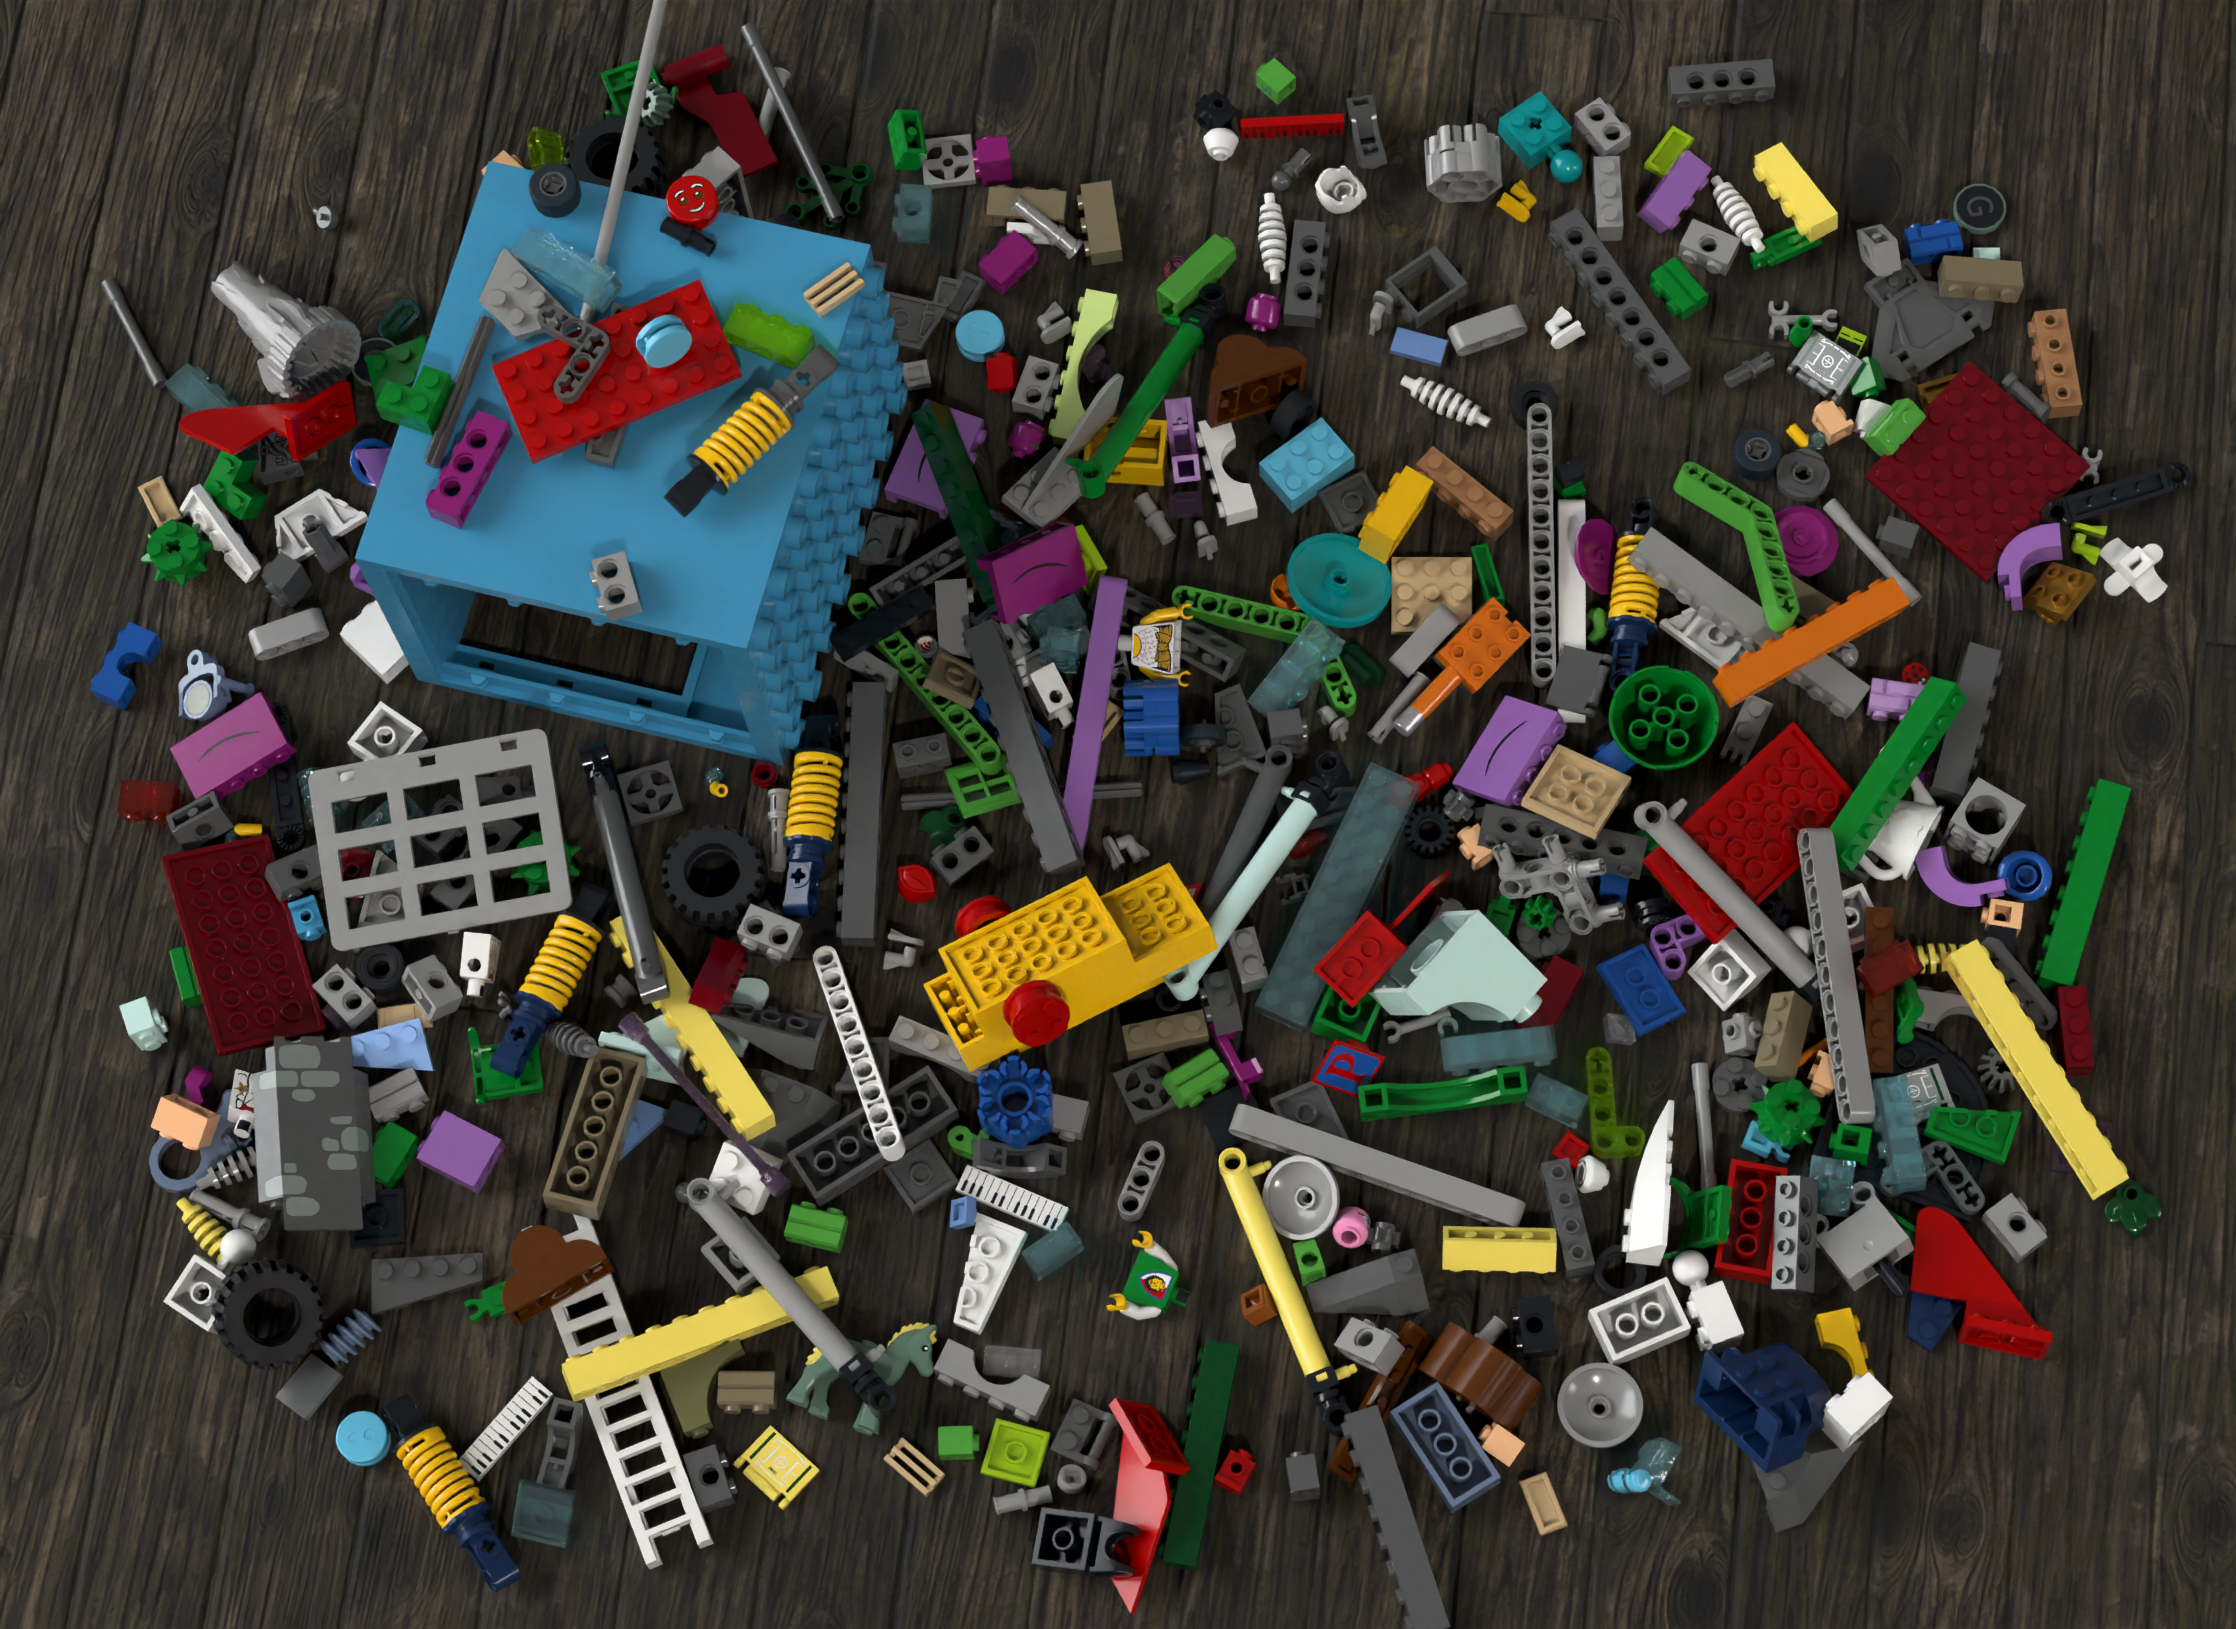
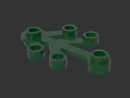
M828 162L819 164L822 170H830L824 174L826 180L831 179L833 176L844 178L839 183L828 182L840 206L843 193L852 188L850 201L846 203L845 211L850 218L858 217L861 214L859 203L863 188L869 186L873 181L874 175L871 167L865 163H856L851 168L832 166ZM860 174L865 175L862 179L856 178ZM802 175L796 179V187L800 193H808L810 190L817 191L813 180L808 176ZM802 182L808 183L805 187L800 186ZM820 195L803 205L796 202L790 203L786 206L784 213L799 214L800 217L797 220L800 225L805 221L806 215L823 206ZM857 207V210L851 212L849 211V208ZM828 215L824 217L823 223L826 230L835 231L839 228V223L828 225Z

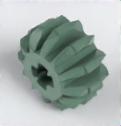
M653 82L648 83L640 122L648 127L664 125V118H671L668 114L669 109L674 108L669 104L673 97L667 93L668 89Z

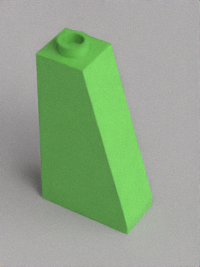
M1214 234L1158 287L1156 290L1158 313L1164 317L1167 314L1182 317L1187 308L1193 309L1200 300L1201 288L1207 284L1216 283L1236 260V247L1233 242L1226 237L1221 238L1217 234Z

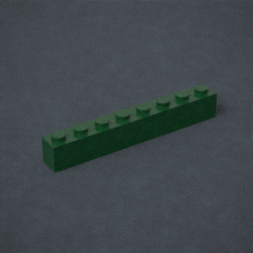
M929 402L910 416L983 603L995 604L988 571L978 569L976 559L1003 547V544L949 406Z
M1206 1339L1205 1347L1200 1346L1197 1363L1201 1364L1200 1374H1194L1192 1390L1196 1391L1194 1402L1189 1401L1186 1418H1190L1189 1429H1183L1180 1444L1185 1446L1183 1456L1189 1464L1190 1470L1184 1476L1179 1475L1178 1484H1172L1170 1495L1174 1504L1172 1512H1168L1164 1523V1529H1168L1167 1539H1161L1158 1557H1163V1566L1197 1572L1214 1488V1478L1217 1472L1240 1356V1345Z

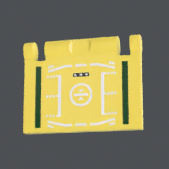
M771 1425L733 1464L736 1468H740L747 1461L750 1465L744 1469L743 1474L772 1501H775L782 1493L786 1497L778 1505L782 1510L820 1472L814 1464Z

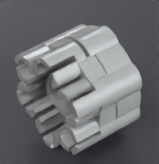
M1476 123L1475 141L1472 124L1463 127L1464 142H1462L1461 126L1457 125L1452 126L1453 142H1450L1449 125L1441 126L1437 131V135L1429 137V140H1424L1427 191L1439 198L1440 201L1445 203L1483 201L1502 187L1499 136L1487 133V128L1484 124Z

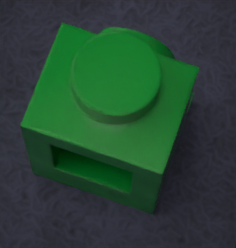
M1839 1123L1837 1133L1831 1132L1829 1149H1834L1833 1157L1861 1162V1165L1866 1166L1872 1129Z

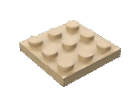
M1392 557L1391 635H1412L1435 609L1443 603L1461 620L1448 635L1453 636L1472 616V557Z
M1558 744L1523 797L1521 806L1595 840L1628 789L1632 777Z

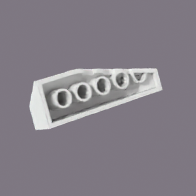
M1668 1100L1653 1129L1638 1170L1630 1209H1625L1624 1226H1628V1235H1623L1622 1252H1626V1262L1660 1266L1667 1247L1671 1196L1669 1181L1672 1173V1164L1669 1163L1673 1147V1141L1669 1140V1137H1672L1674 1100Z

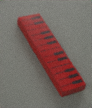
M1342 113L1240 119L1241 139L1344 134V114Z

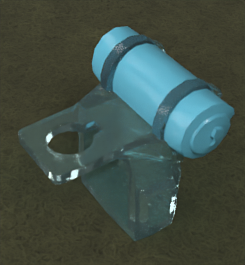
M1658 1437L1648 1440L1637 1453L1639 1459L1631 1469L1621 1468L1616 1471L1613 1470L1611 1475H1608L1609 1487L1621 1494L1630 1492L1637 1494L1648 1491L1670 1506L1680 1505L1681 1501L1664 1490L1661 1484L1682 1448L1664 1438Z

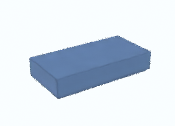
M1397 327L1390 348V354L1441 367L1448 340Z

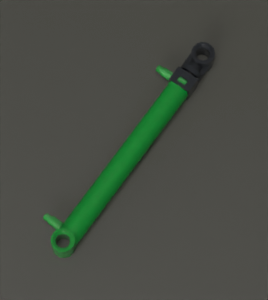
M1210 283L1203 286L1200 290V300L1193 309L1187 308L1182 317L1165 315L1164 321L1178 327L1179 330L1089 461L1067 457L1066 464L1077 469L1079 489L1082 496L1093 499L1105 493V483L1199 345H1206L1213 334L1212 326L1216 320L1226 315V291L1222 285Z

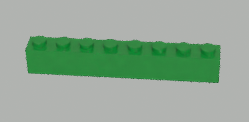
M1930 677L1829 829H1831L1834 836L1839 868L1853 872L1931 753L1935 750L1945 732L1949 729L1959 711L1963 708L1967 697L1957 683Z
M2100 778L2096 787L2090 786L2086 802H2090L2088 811L2083 810L2078 825L2083 827L2081 836H2075L2071 851L2076 853L2073 861L2068 859L2064 875L2068 876L2066 885H2060L2056 900L2061 901L2058 910L2053 909L2049 925H2052L2053 929L2051 935H2045L2041 950L2046 951L2044 959H2038L2034 970V975L2038 976L2036 982L2038 986L2056 991L2058 987L2073 985L2131 788Z

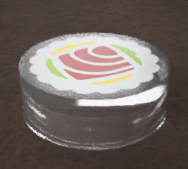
M922 635L915 640L913 647L927 663H930L937 649H939V643L934 636Z

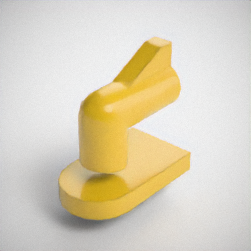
M1520 180L1513 185L1510 193L1520 199L1521 202L1505 192L1497 206L1518 221L1526 222L1530 218L1529 210L1535 205L1537 200L1529 192L1524 181Z

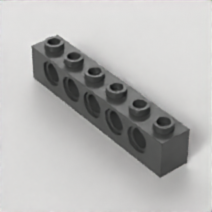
M1099 583L1095 585L1087 608L1095 611ZM1127 585L1121 626L1132 631L1133 626L1140 624L1144 616L1157 609L1169 607ZM1178 617L1177 620H1182L1180 658L1224 682L1231 678L1238 671L1247 649L1191 619L1187 620Z
M1486 804L1478 846L1493 849L1498 844L1503 845V843H1507L1510 852L1513 854L1540 859L1548 857L1542 845L1543 838L1549 835L1552 837L1553 834H1557L1565 853L1577 860L1588 861L1603 858V863L1606 865V873L1637 880L1640 878L1643 865L1642 860L1645 856L1648 841L1646 837L1602 828L1594 840L1542 815Z

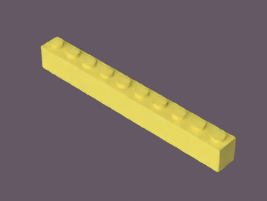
M619 916L610 921L611 933H609V938L615 948L620 947L624 952L622 954L623 960L630 969L634 968L622 918ZM654 932L670 997L652 1002V1005L656 1010L660 1008L663 1012L662 1019L669 1030L674 1029L676 1032V1041L683 1051L687 1049L691 1055L689 1060L695 1071L701 1070L703 1073V1082L710 1093L714 1091L718 1096V1099H716L717 1104L724 1114L728 1112L732 1120H730V1123L736 1134L742 1133L748 1142L776 1126L774 1112L706 1009L688 1003L693 989Z
M1976 939L1949 954L1942 961V964L2087 1192L2095 1200L2129 1179L2126 1166L2121 1160L2117 1159L2111 1150L2110 1141L2097 1128L2094 1116L2089 1111H2086L2081 1103L2078 1091L2071 1087L2065 1078L2066 1075L2062 1066L2054 1061L2048 1044L2040 1039L2035 1031L2032 1019L2026 1016L2021 1009L2018 997L2013 992H2010L2005 984L2002 972L1994 967L1989 959V952Z
M819 1266L811 1267L805 1270L803 1275L793 1278L821 1310L838 1304L839 1294L827 1266L819 1268ZM760 1286L753 1289L751 1294L741 1297L736 1295L728 1298L723 1305L703 1307L696 1315L690 1317L688 1315H681L673 1319L669 1325L663 1327L660 1324L648 1328L645 1331L646 1333L636 1337L634 1334L627 1335L621 1338L619 1343L615 1345H600L592 1350L593 1353L588 1355H573L565 1360L566 1363L562 1364V1373L573 1401L577 1402L674 1366L738 1338L741 1341L793 1320L766 1289Z

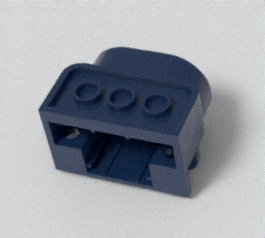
M1773 1343L1746 1355H1743L1737 1348L1730 1347L1724 1350L1721 1360L1710 1349L1705 1351L1693 1401L1765 1473H1768L1803 1456L1808 1435L1824 1428L1822 1419L1825 1413L1823 1410L1826 1407V1403L1832 1397L1821 1375L1792 1347L1784 1343Z

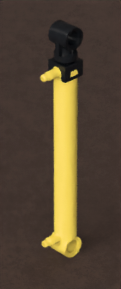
M1233 1147L1227 1148L1219 1156L1220 1174L1225 1181L1303 1370L1312 1398L1315 1399L1324 1421L1325 1429L1332 1436H1344L1341 1425L1336 1426L1332 1424L1330 1419L1335 1414L1345 1416L1352 1413L1339 1388V1380L1356 1373L1357 1367L1355 1364H1351L1334 1370L1328 1360L1253 1179L1254 1176L1272 1169L1271 1161L1260 1162L1248 1167L1246 1157L1241 1150ZM1232 1159L1240 1163V1166L1233 1170L1225 1166L1226 1162Z

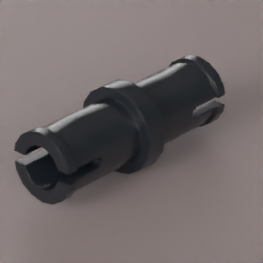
M669 216L661 224L660 232L680 241L681 246L685 248L689 246L705 254L707 257L713 254L717 241L697 232L695 227L691 225L687 227Z

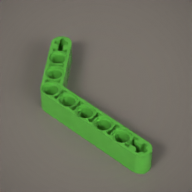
M1685 462L1674 482L1673 488L1675 492L1743 533L1767 624L1775 633H1784L1792 627L1800 612V607L1772 509L1699 464Z
M1179 586L1174 589L1172 593V607L1178 608L1183 599H1186L1185 603H1189L1192 606L1185 607L1183 614L1185 616L1194 615L1191 620L1304 646L1332 709L1339 717L1346 718L1354 714L1356 710V692L1325 624L1314 620L1304 613L1190 586ZM1208 604H1212L1216 607L1212 611H1206L1203 609V607ZM1236 610L1240 611L1242 615L1232 617L1229 613ZM1258 617H1265L1268 619V621H1266L1265 623H1258L1255 621V619ZM1291 623L1294 627L1287 630L1283 629L1281 625ZM1310 629H1317L1320 633L1318 635L1311 636L1307 633V631ZM1327 652L1330 656L1326 659H1321L1317 654ZM1331 675H1337L1341 679L1337 682H1331L1327 678ZM1340 692H1342L1344 701L1349 702L1348 704H1344L1343 701H1340Z

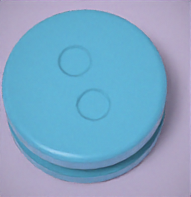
M975 310L964 315L957 324L955 332L957 346L962 355L967 359L975 362H986L987 358H994V354L1002 351L1005 343L1002 322L995 314L985 310Z
M663 315L653 319L641 329L636 338L638 351L643 355L647 364L654 368L666 367L677 362L687 353L692 344L691 333L681 319L675 315Z
M357 1411L348 1415L340 1423L336 1432V1444L340 1453L349 1462L358 1466H371L380 1462L387 1455L391 1446L392 1438L389 1427L377 1414L369 1411Z

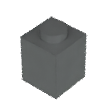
M1888 516L1886 525L1880 523L1876 539L1880 540L1878 549L1909 559L1919 525Z

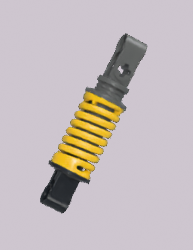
M819 344L784 381L776 379L768 391L757 388L750 396V402L743 403L741 409L736 410L734 415L726 420V424H722L718 431L711 434V439L705 440L703 446L697 448L686 457L692 471L677 482L663 498L685 518L711 490L721 496H725L729 490L728 481L736 483L738 481L737 474L744 475L747 471L746 467L751 468L754 465L753 460H759L762 457L761 453L769 451V445H775L777 439L782 438L785 433L795 427L792 416L804 408L802 401L821 382H824L839 367L840 363ZM803 378L807 380L806 385H797L798 380H802Z

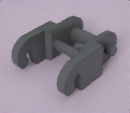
M1302 872L1301 875L1296 876L1295 873L1284 875L1282 879L1280 877L1275 878L1276 884L1290 882L1293 885L1294 895L1290 896L1288 900L1286 898L1281 899L1282 905L1300 902L1302 897L1307 896L1309 898L1315 893L1313 889L1309 888L1307 879L1311 877L1310 874ZM1302 881L1304 891L1298 892L1296 882Z

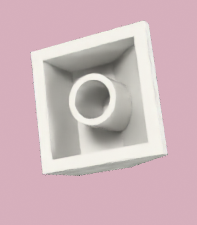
M1733 929L1719 943L1712 944L1688 970V973L1725 1012L1754 989L1772 968L1737 930Z

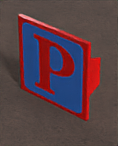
M1349 1038L1346 1043L1335 1039L1314 1073L1311 1082L1358 1097V1086L1371 1083L1385 1056L1371 1052L1367 1044Z

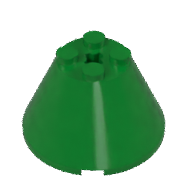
M1660 665L1641 669L1630 675L1619 685L1610 704L1608 719L1612 737L1619 749L1627 757L1648 768L1672 770L1695 762L1707 752L1717 733L1719 712L1712 692L1700 678L1686 670L1684 672L1669 668V666Z

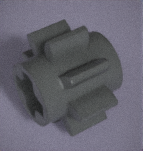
M1460 788L1457 793L1451 789L1444 797L1443 803L1446 806L1443 808V811L1456 822H1459L1461 818L1468 821L1475 813L1474 808L1476 807L1473 805L1476 799L1463 788Z
M1376 1222L1374 1228H1369L1366 1244L1371 1245V1251L1374 1253L1390 1255L1392 1248L1399 1249L1401 1233L1395 1232L1396 1226L1394 1224Z

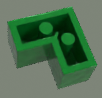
M424 365L413 389L386 381L375 405L382 419L433 436L454 383L449 373Z
M245 449L234 456L221 450L203 486L204 490L211 494L215 503L238 519L257 518L268 497L267 494L248 482L259 459Z

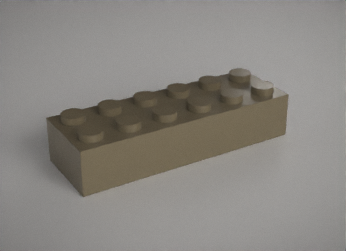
M598 1047L599 1052L597 1055L588 1058L543 1192L546 1208L598 1221L600 1220L648 1074L646 1058Z

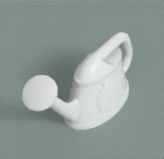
M1918 776L1915 777L1910 785L1914 794L1913 801H1899L1891 816L1867 849L1873 851L1892 868L1888 870L1878 868L1865 854L1859 861L1860 866L1875 879L1887 881L1902 875L1903 879L1907 881L1917 866L1915 858L1919 850L1927 848L1942 817L1944 806H1937Z

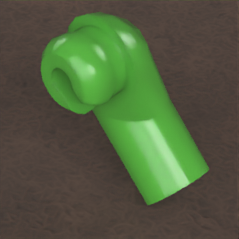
M1592 608L1588 612V618L1593 623L1594 629L1587 636L1586 643L1592 648H1596L1609 631L1606 629L1607 613L1602 608Z

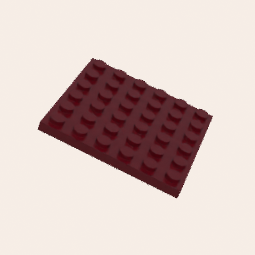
M1969 361L1923 411L1926 418L1903 444L1899 445V448L1893 455L1887 456L1884 454L1867 472L1864 478L1986 583L1997 571L2000 557L2006 546L2022 532L2036 527L2042 521L2041 510L2044 504L2063 497L2091 465Z

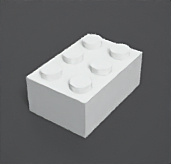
M1667 1277L1590 1309L1588 1313V1320L1609 1364L1619 1366L1689 1335L1691 1326Z
M1869 1372L1863 1377L1857 1374L1846 1385L1847 1388L1844 1390V1394L1840 1396L1837 1393L1826 1403V1407L1823 1410L1825 1413L1822 1419L1824 1428L1821 1430L1842 1452L1850 1447L1885 1414L1893 1398Z

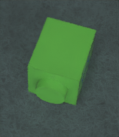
M1273 58L1269 63H1263L1256 72V86L1273 102L1279 105L1296 90V76Z
M973 1426L938 1427L940 1460L975 1459V1451H980L979 1434H974Z

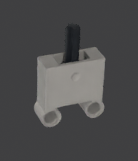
M1866 1181L1857 1182L1850 1189V1197L1857 1212L1832 1229L1827 1218L1817 1213V1229H1824L1820 1233H1816V1248L1822 1250L1853 1291H1856L1879 1275L1897 1298L1906 1297L1911 1291V1287L1893 1264L1912 1252L1914 1247L1909 1236L1879 1201L1873 1185ZM1870 1196L1868 1200L1860 1201L1863 1197Z

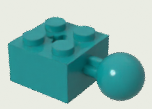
M1541 91L1499 118L1498 134L1529 170L1549 157L1551 160L1550 171L1557 181L1571 183L1580 177L1583 171L1581 157L1572 150H1562L1564 146L1571 142L1572 127Z

